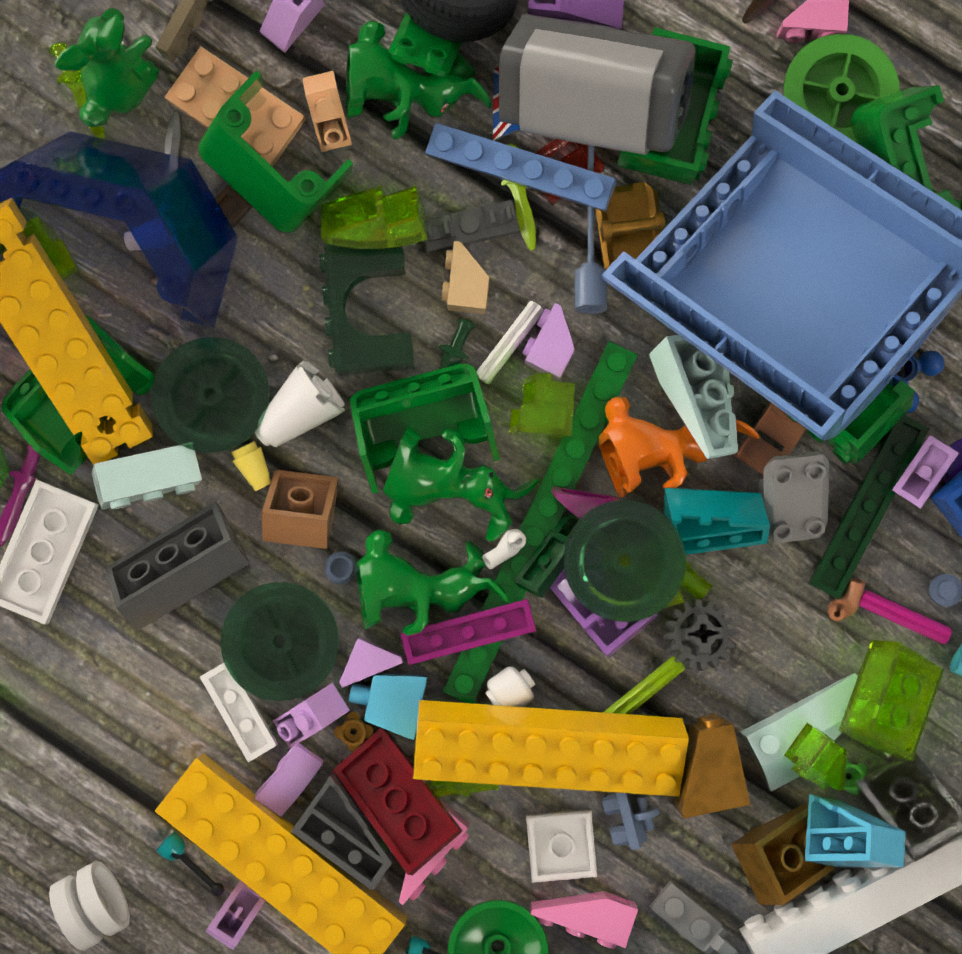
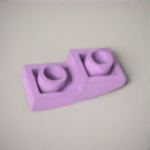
M297 742L278 762L276 771L257 790L255 800L281 817L315 776L323 764V759Z

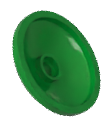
M495 899L474 905L458 919L449 938L448 954H548V944L543 927L535 916L530 915L531 912L528 909L512 901ZM500 940L504 943V947L500 950H495L492 947V943Z

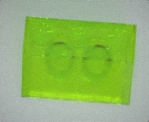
M871 640L838 731L861 744L912 762L944 669L900 642Z

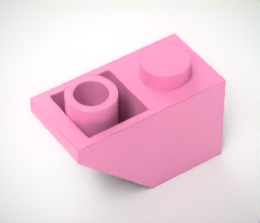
M806 0L783 20L777 31V38L786 39L789 43H801L805 40L814 41L831 34H846L849 0Z

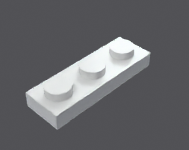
M231 660L200 676L248 762L278 745Z

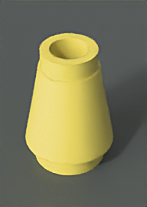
M255 441L231 452L235 459L232 462L253 487L254 491L271 484L262 448H258Z

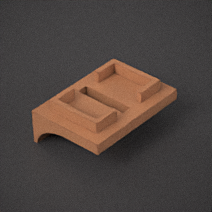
M769 402L752 428L757 432H762L783 446V449L779 451L760 437L755 439L747 435L738 447V452L733 456L764 476V467L767 462L775 456H789L807 428L798 422L792 421L781 409Z

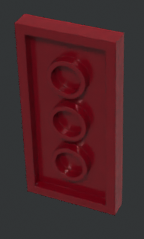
M380 728L333 769L408 875L413 876L463 832L426 781L413 779L414 765L386 729Z

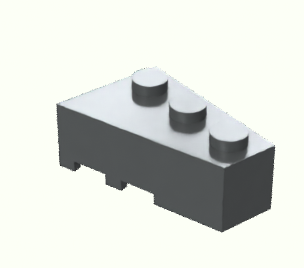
M334 772L291 830L292 833L372 891L394 859L393 853Z

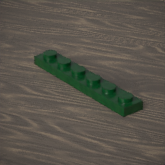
M904 415L888 431L808 582L810 586L834 599L839 600L895 495L892 489L916 456L930 429L929 427Z

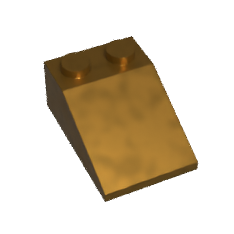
M808 803L752 829L731 843L759 904L785 905L836 868L834 866L805 861Z

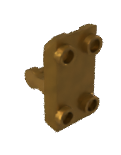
M645 182L615 187L607 211L595 209L604 268L607 270L623 251L637 259L666 228L664 214L660 212L658 193Z

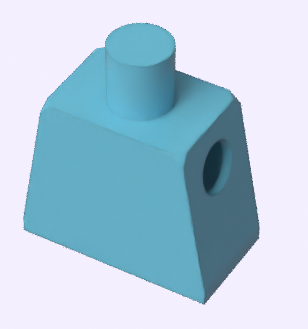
M377 673L373 676L371 686L352 684L349 702L367 706L364 721L414 740L417 729L419 700L424 698L428 675Z

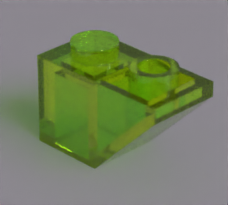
M806 723L784 756L794 763L791 769L808 781L810 779L824 790L830 786L841 792L845 787L847 750L821 730Z

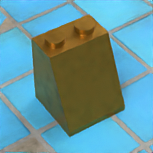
M716 713L699 716V722L690 725L680 796H675L674 798L675 808L683 818L750 805L734 725L723 717H718Z

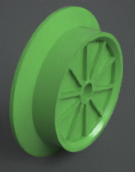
M850 34L823 36L804 46L790 63L783 85V96L854 142H856L851 122L854 111L863 104L900 91L896 70L888 56L869 40Z

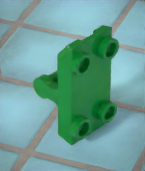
M406 12L388 52L391 59L405 65L410 63L425 68V72L443 77L453 69L455 58L462 42L447 41L431 35L417 25Z

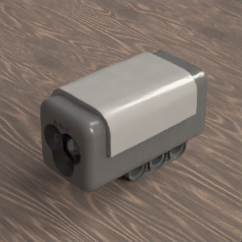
M523 14L505 42L500 55V122L520 125L521 132L631 153L647 155L650 150L659 152L670 151L676 142L690 107L696 55L695 46L685 40L619 30L614 27L555 17Z

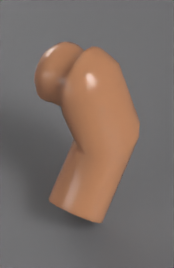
M853 577L850 579L846 592L839 600H833L828 606L827 612L832 620L840 622L857 612L866 584L865 581Z

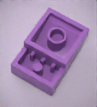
M593 537L576 551L550 587L552 592L607 658L611 657L658 617L653 608Z

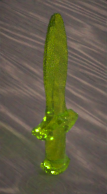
M62 42L54 43L50 47L49 53L57 59L61 52L67 48V44ZM82 68L78 71H62L63 73L57 78V84L65 83L69 87L80 110L86 101V94L80 80ZM103 126L89 127L99 140L105 139Z

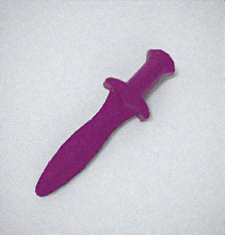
M29 444L26 445L28 453L21 471H11L9 473L10 476H14V487L0 518V547L7 542L17 525L26 494L35 481L39 480L33 475L41 455Z

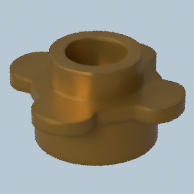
M351 712L347 715V720L342 725L336 726L334 735L347 745L348 750L354 752L366 738H370L373 735V727L366 725L360 719L359 713ZM351 729H356L357 733L355 735L351 734Z

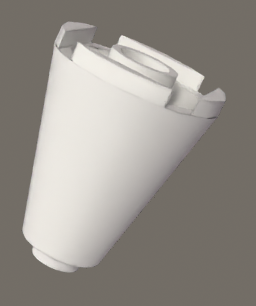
M303 360L295 367L255 423L257 428L255 434L265 446L272 445L278 447L345 411L342 408L345 405L338 391L327 378L323 381L320 377L316 376L315 374L319 370L309 362Z

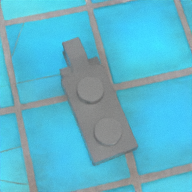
M672 881L667 883L651 903L650 908L701 951L704 950L707 954H711L713 950H716L719 954H735L737 952L734 946L724 938L728 931L723 927L722 923Z

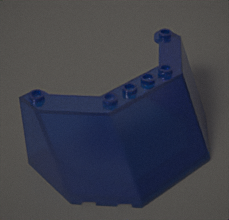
M70 131L0 169V203L12 197L20 210L22 199L24 198L125 222L158 277L157 291L160 297L168 303L183 307L180 318L183 321L211 328L215 327L238 235L192 159ZM0 243V254H2L5 246Z

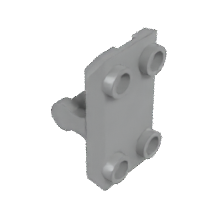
M819 451L789 457L788 455L775 456L765 465L764 478L758 480L759 493L762 495L770 524L768 537L773 543L822 538L828 523L829 459Z

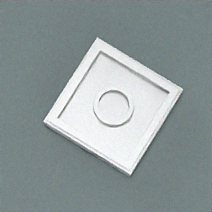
M591 809L526 814L532 883L597 877Z

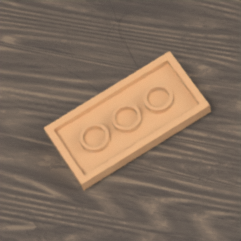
M200 46L166 94L165 99L208 129L222 105L241 87L248 77ZM261 88L246 104L250 110L252 120L249 129L241 138L273 167L306 121V118L303 114L264 88Z

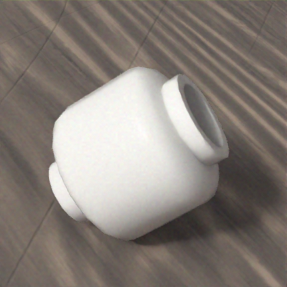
M508 666L488 680L487 687L489 690L485 694L492 705L525 707L533 701L534 695L531 688L535 683L525 669L519 672L515 667Z

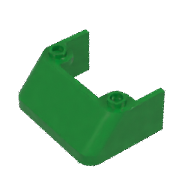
M256 70L222 105L201 138L198 150L202 160L277 231L289 234L295 232L349 176L353 169V162L348 158L327 182L317 173L309 170L299 172L290 182L282 177L241 138L249 129L252 120L250 110L246 104L263 87L262 76Z
M457 364L362 389L356 392L350 399L359 454L372 494L379 492L375 470L387 468L393 463L397 452L396 447L399 446L408 426L420 436L419 441L440 436L447 428L458 431L465 443L468 444L488 441L493 461L500 460L489 413L476 370L472 365Z

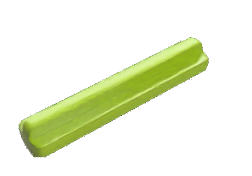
M676 656L670 657L603 713L631 714L685 669L683 663H676L674 661Z

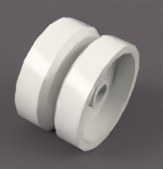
M94 861L77 871L76 877L68 875L50 886V904L55 920L67 940L78 950L84 951L99 943L103 939V934L112 936L129 925L130 914L124 893L114 875L102 862Z

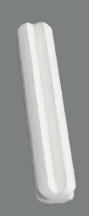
M533 301L527 304L476 371L478 379L486 384L491 383L541 317L543 308Z

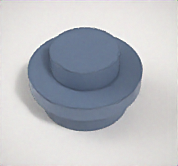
M346 552L333 553L325 563L326 576L336 584L350 582L356 575L357 562L355 558Z
M940 574L929 585L930 597L940 606H953L962 597V584L957 577L951 574Z

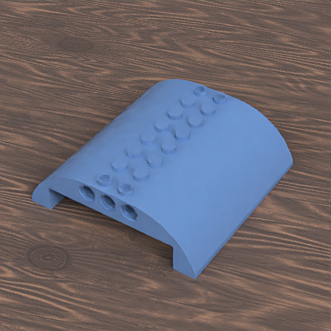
M774 91L754 112L752 136L637 259L623 251L602 274V279L825 441L838 435L867 408L925 342L961 296L962 210L785 96Z

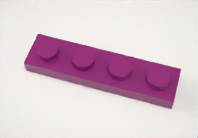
M525 599L425 626L421 633L409 636L404 633L400 634L408 665L537 630L529 600Z

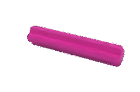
M863 590L859 603L860 607L938 643L946 644L952 634L951 628L871 591Z

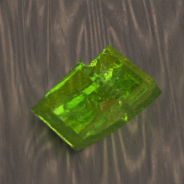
M378 185L322 204L321 238L323 243L356 249H379L404 246L428 240L425 207L416 185L388 195L385 194L382 185Z

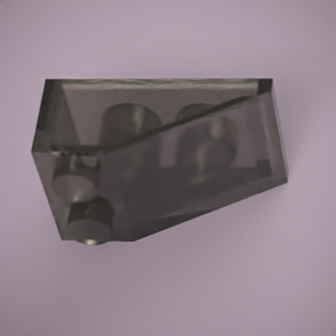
M913 749L856 782L862 802L872 816L905 831V852L914 862L962 834L961 807Z

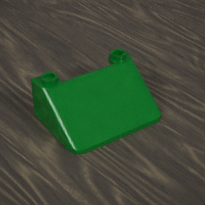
M85 315L132 392L139 395L146 394L158 378L100 325ZM29 369L5 395L1 404V410L38 454L72 475L87 458L79 443L82 438V432L73 435L31 369Z

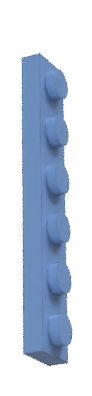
M438 123L434 125L425 152L430 157L604 212L607 211L617 182L615 178Z

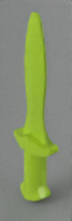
M506 144L512 147L519 148L516 144ZM503 180L501 185H507L514 197L516 216L522 237L530 250H534L536 247L535 222L527 199L526 187Z

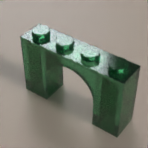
M332 243L324 244L325 254H319L321 273H327L328 285L322 286L324 305L330 306V317H325L327 337L332 336L333 349H328L330 368H335L338 376L415 369L410 332L367 335L353 328L346 316L348 296L359 283L371 278L406 275L403 244L387 247H351Z

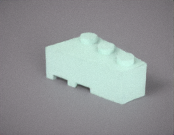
M193 442L95 463L91 473L100 510L127 507L131 505L130 502L141 499L144 502L163 498L164 493L176 491V495L195 491V485L202 481Z

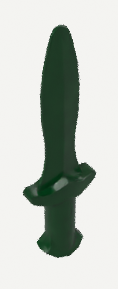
M469 318L457 319L458 327L451 344L439 346V349L443 350V360L439 369L457 365L462 358L468 360V356L461 350L469 332L475 328L474 323Z

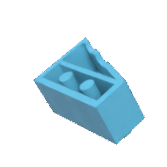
M809 794L805 861L834 867H904L905 831L841 800Z

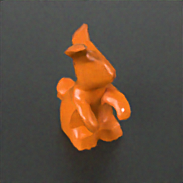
M614 397L609 400L605 407L609 424L599 435V447L619 497H625L641 483L639 471L659 466L668 478V481L662 487L664 489H679V486L683 484L688 474L684 458L695 463L708 460L686 425L677 430L662 429L645 420L629 416L631 405L626 397ZM736 418V429L738 432L755 439L759 438V434L745 421Z

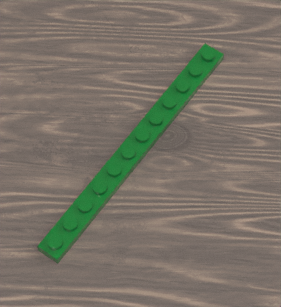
M610 341L606 345L519 529L526 536V544L516 555L504 561L495 581L502 586L510 599V603L522 601L526 591L518 587L514 582L515 578L550 530L556 527L566 508L551 493L552 486L575 489L607 421L605 407L609 400L619 396L636 360L637 354ZM490 591L481 611L507 605V603L499 595ZM502 641L461 651L443 692L465 703L473 704Z

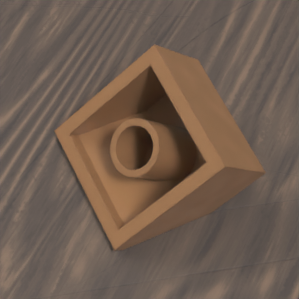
M275 469L262 510V541L327 549L333 527L338 477Z

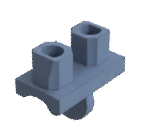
M612 792L604 796L602 804L605 813L610 815L621 812L623 819L622 824L613 825L610 828L613 845H629L631 850L640 849L642 847L641 844L648 840L646 831L655 828L652 818L660 814L659 806H649L646 796L637 798L636 794Z

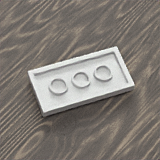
M41 480L35 481L0 563L1 607L42 624H49L99 504Z

